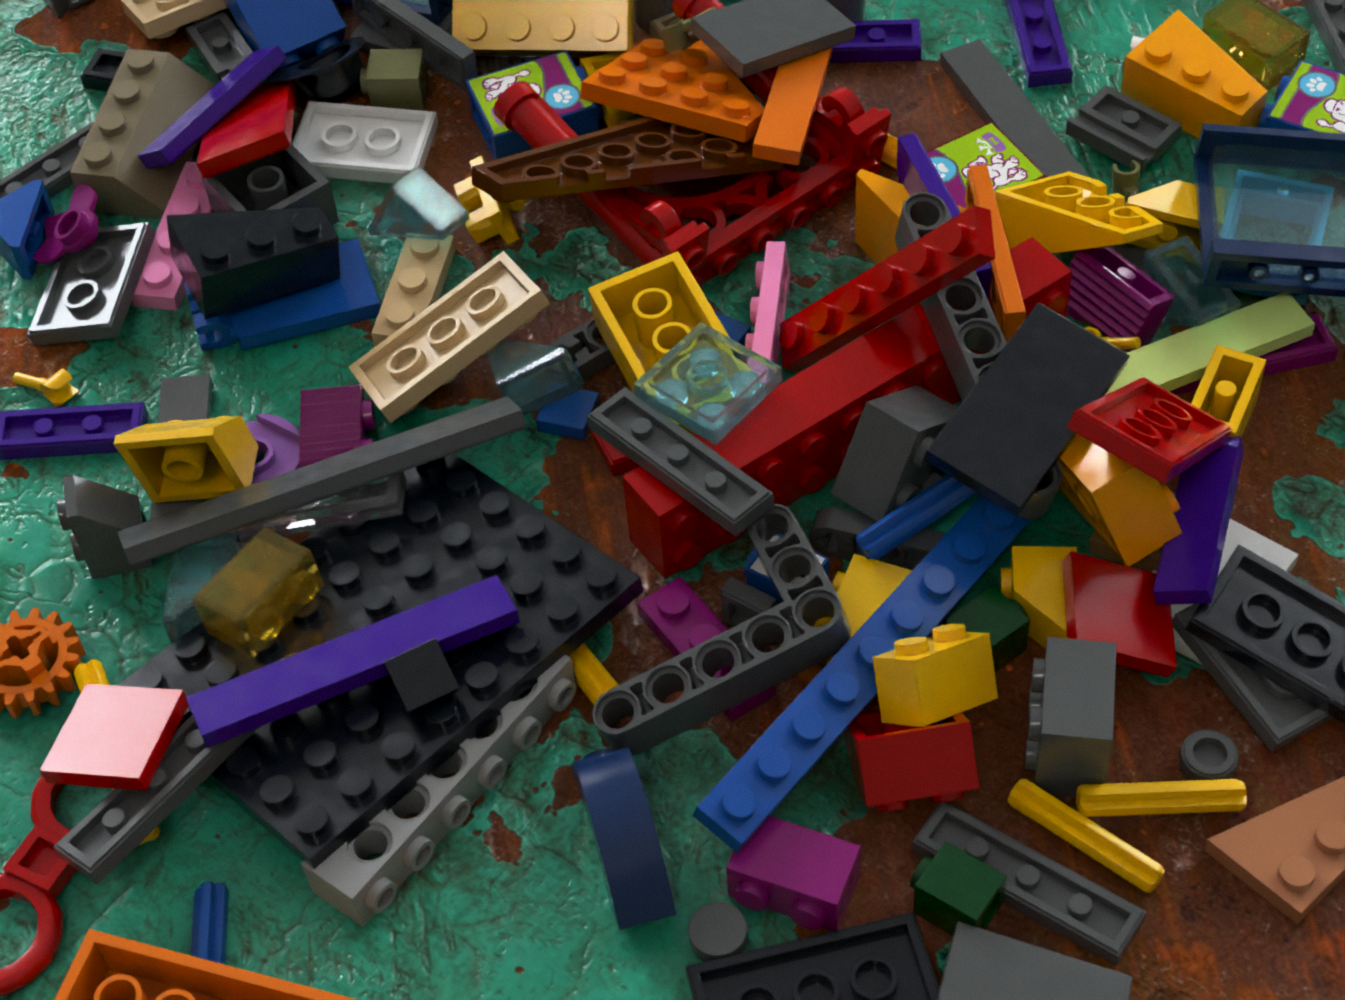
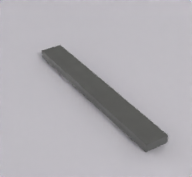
M980 39L940 53V65L986 124L993 121L1047 177L1068 171L1089 177ZM1128 243L1108 246L1113 248L1115 253L1121 254L1122 258L1128 259L1130 264L1136 265L1137 269L1144 271L1145 275L1151 276L1153 281L1159 282V284L1163 282L1165 270L1147 248Z
M508 396L117 531L129 566H135L524 429L526 426L522 409Z

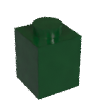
M993 585L944 619L943 625L964 624L966 632L990 633L995 672L1027 649L1030 619L1026 611L1016 600L1012 598L1007 599Z
M945 841L935 857L932 859L925 856L913 873L910 881V887L914 889L913 912L952 936L958 921L986 930L1003 905L1007 875Z

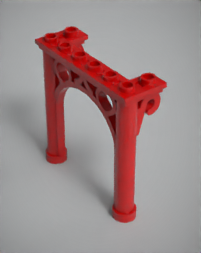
M674 0L672 10L679 18L686 20L713 6L716 9L725 6L719 0ZM778 66L741 78L765 104L767 103ZM518 82L511 85L499 96L495 103V116L508 129H515L533 149L578 136L527 82ZM839 87L824 97L819 96L802 154L814 158L817 164L810 167L807 171L793 172L784 167V169L753 172L727 188L695 197L658 196L641 191L635 187L575 194L643 265L679 251L701 288L702 284L716 275L724 276L728 274L741 259L752 252L759 253L765 250L767 241H774L777 236L788 229H798L809 219L810 215L824 206L832 207L837 204L846 192L856 186V174L860 169L878 175L881 170L884 146L888 140L887 133L892 113L886 107L881 111L874 107L865 113L857 96L849 89ZM774 179L776 184L784 188V190L769 199L767 192L772 189ZM733 214H744L742 217L726 226L727 216ZM684 218H702L712 223L714 229L710 231L705 222L697 225L692 221L684 227L681 222Z

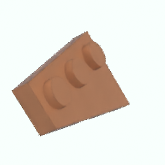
M1345 776L1208 838L1204 851L1298 924L1345 877Z

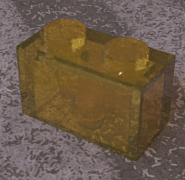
M1225 0L1205 14L1202 31L1267 91L1278 85L1284 75L1291 76L1299 62L1305 60L1310 37L1308 30L1259 0Z
M263 528L192 598V601L208 634L254 658L270 640L279 634L281 629L300 609L315 597L316 593L324 586V582L310 549L267 528Z

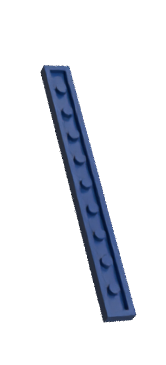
M981 495L699 803L693 813V817L738 853L878 696L872 657L894 650V642L909 637H930L932 629L943 623L944 619L951 614L1034 519H1024L1015 516Z

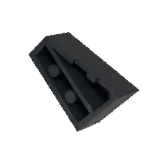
M320 207L166 215L171 257L205 319L340 279L339 238Z

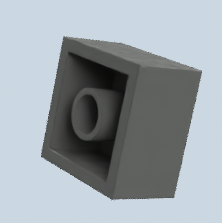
M292 144L289 148L211 178L203 179L212 213L320 207L331 226L339 222L330 181Z
M918 385L867 401L830 494L873 520L879 521L942 479L945 472L925 461L924 458L929 446L958 408Z
M1047 637L1045 658L1033 659L1027 712L1029 727L1026 738L1024 770L1035 771L1034 784L1051 795L1076 797L1077 787L1082 784H1105L1113 743L1117 643Z

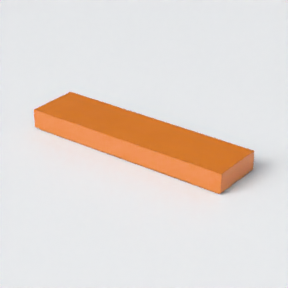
M833 47L778 66L753 142L752 157L799 165L831 60Z
M987 164L969 166L966 182V207L968 209L976 205L991 210L995 259L989 262L992 266L989 297L994 315L1008 343L1025 321L1026 310Z

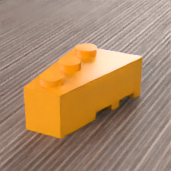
M1179 9L1125 56L1121 93L1181 123V130L1199 139L1203 123L1247 127L1258 126L1260 115L1265 107L1268 91Z

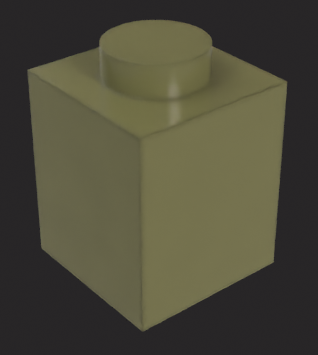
M370 49L367 68H361L360 71L362 94L369 95L370 105L374 107L425 111L429 79L423 49Z

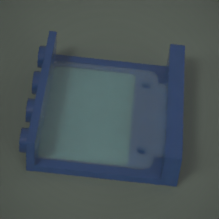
M1203 123L1193 157L1203 286L1345 297V134Z

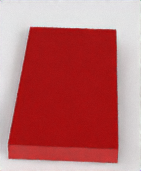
M293 80L267 83L256 87L202 136L197 166L203 179L211 178L290 147L297 92Z
M1144 377L1075 410L1066 426L1071 431L1163 484L1224 446L1233 430L1228 424Z

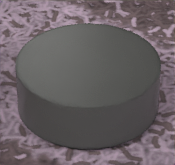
M1199 730L1193 732L1184 740L1179 756V767L1187 780L1232 779L1238 764V749L1235 743L1221 732Z
M723 902L709 903L700 907L690 919L688 926L690 946L694 954L702 961L706 962L744 952L748 940L747 923L743 914L733 905Z

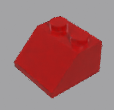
M880 710L863 712L844 733L857 791L866 807L875 806V810L882 812L896 811L906 808L909 805L908 800L930 797L931 801L950 802L963 798L964 791L979 789L971 723L962 712L925 727L882 723Z

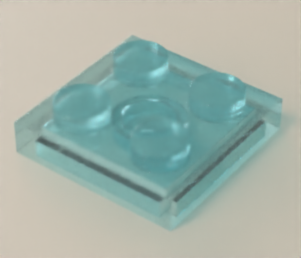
M700 322L634 383V391L638 397L665 416L717 445L782 382V367Z

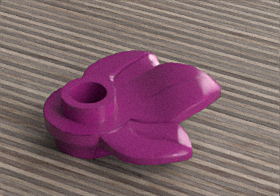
M78 184L72 194L69 210L45 219L47 240L33 255L32 258L40 264H50L67 252L75 253L79 250H85L94 243L98 235V218L94 214L97 193L92 187L86 184Z

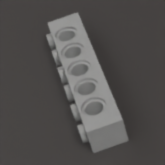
M566 654L537 678L538 682L521 696L524 698L510 701L504 706L497 718L472 739L467 738L459 745L460 749L429 776L425 774L416 782L417 786L388 811L384 809L369 822L371 826L350 844L345 842L315 869L304 860L301 866L311 891L362 927L366 925L375 913H381L387 909L395 898L397 889L413 871H419L429 862L436 845L450 830H455L464 823L470 813L471 806L487 789L491 790L500 783L505 775L507 766L522 750H528L534 745L540 736L542 727L556 711L561 712L569 706L577 689L572 658ZM483 735H490V736H488V737H486V738L477 739V738H479L480 736H483ZM450 773H456V774L453 775L452 777H449V778H441V777H443L444 775H447V774H450ZM412 813H420L414 818L404 819ZM383 853V855L377 859L366 860L371 855Z

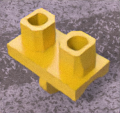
M482 155L469 161L471 168L472 166L486 163ZM472 176L454 185L461 205L469 213L463 217L466 228L478 244L497 234H500L507 245L520 239L510 208L513 211H520L530 199L508 203L496 201L489 194L472 185Z

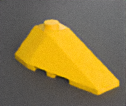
M1070 171L995 191L1009 250L1031 237L1053 254L1126 244L1163 233V222L1139 206H1125V197L1119 193L1109 194L1108 196L1107 185L1103 182Z

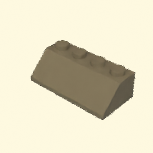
M127 49L70 171L75 188L78 184H86L97 193L94 213L162 219L185 163L194 162L197 157L202 137L170 165L146 168L137 156L215 86L170 52Z

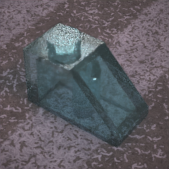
M226 533L173 552L162 621L171 643L193 630L216 612L222 604L239 594V590L245 587V585L250 584L254 580L252 554L244 552L238 533Z

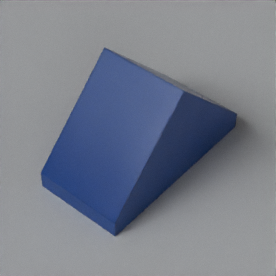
M33 180L0 199V255L23 279L33 278L38 262L32 257L46 240L44 221L55 213L43 180Z

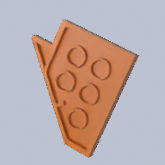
M645 39L628 52L621 54L620 57L581 81L580 99L743 143L756 135L765 109L730 67L701 40L685 50L667 52L663 40Z

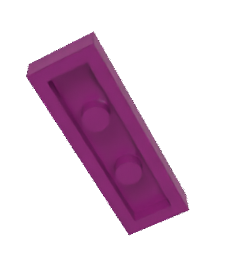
M681 577L637 602L638 615L674 656L728 630ZM733 667L721 668L715 673L713 678L727 675ZM775 685L723 711V713L731 722L735 721L776 695Z

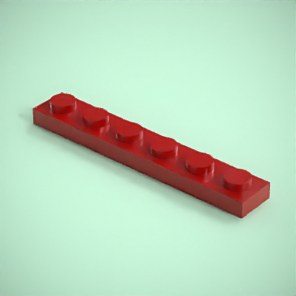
M973 205L780 323L779 342L782 350L783 369L800 372L994 260L995 250L991 210Z

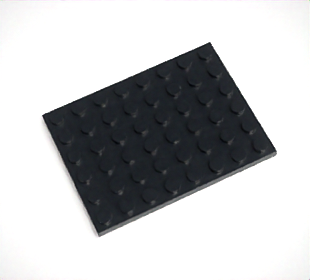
M453 453L383 478L117 686L183 690L188 697L497 575L518 610L520 623L443 653L459 686L458 692L408 715L388 675L259 727L208 777L211 782L302 861L305 860L315 869L345 842L350 844L371 826L369 822L384 809L388 811L417 786L416 782L425 774L429 776L460 749L459 745L463 741L476 736L500 715V710L510 701L518 700L538 682L537 678L565 654L569 656L644 590L641 578ZM189 705L178 728L192 715Z

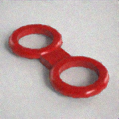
M42 774L31 796L30 817L34 827L2 868L4 872L0 873V899L10 897L25 901L32 906L38 915L37 934L30 948L16 962L0 969V997L32 983L51 964L63 936L64 915L57 897L77 871L62 860L54 849V846L70 831L59 823L55 817L56 799L65 784L47 783Z

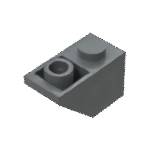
M75 475L63 477L65 498L57 500L60 524L64 531L72 530L70 537L74 556L77 561L85 560L93 579L154 566V559L135 566H129L117 531L148 521L137 495Z

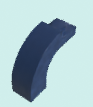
M629 747L616 751L612 749L597 750L587 754L582 760L574 761L571 767L575 784L588 816L610 906L619 930L677 915L653 818Z

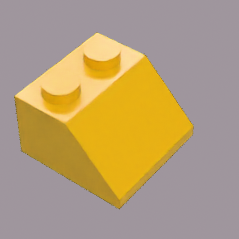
M218 416L209 419L171 420L164 423L144 424L115 435L114 446L153 503L211 499L250 486L252 484L259 446L241 416Z

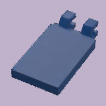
M359 239L339 243L340 279L208 319L204 318L188 286L184 282L201 350L206 351L227 347L237 341H240L241 349L246 350L376 318L380 311V303Z

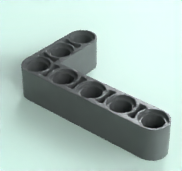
M774 504L770 510L747 527L757 555L782 603L602 694L594 704L592 716L595 725L612 750L616 751L629 747L632 756L640 754L836 655L851 638V627L840 598L794 514L788 507ZM785 534L784 537L777 541L768 542L775 535ZM809 575L800 583L790 584L791 580L797 576ZM832 617L831 621L826 625L812 627L818 619ZM783 642L775 651L763 652L764 648L769 644ZM733 667L727 675L713 678L715 673L721 668ZM683 692L676 701L664 703L666 698L672 693ZM629 716L633 717L625 727L614 728L621 719Z

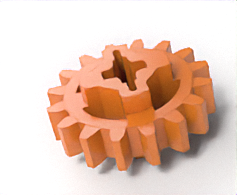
M33 608L28 618H21L17 610H13L10 613V622L4 625L0 622V712L6 707L12 718H18L22 709L29 707L34 716H37L41 713V703L49 701L57 707L61 704L58 696L61 690L71 692L76 690L77 686L71 675H74V669L78 664H83L81 657L85 656L86 652L73 624L70 621L63 623L58 612L53 611L43 619L39 608Z

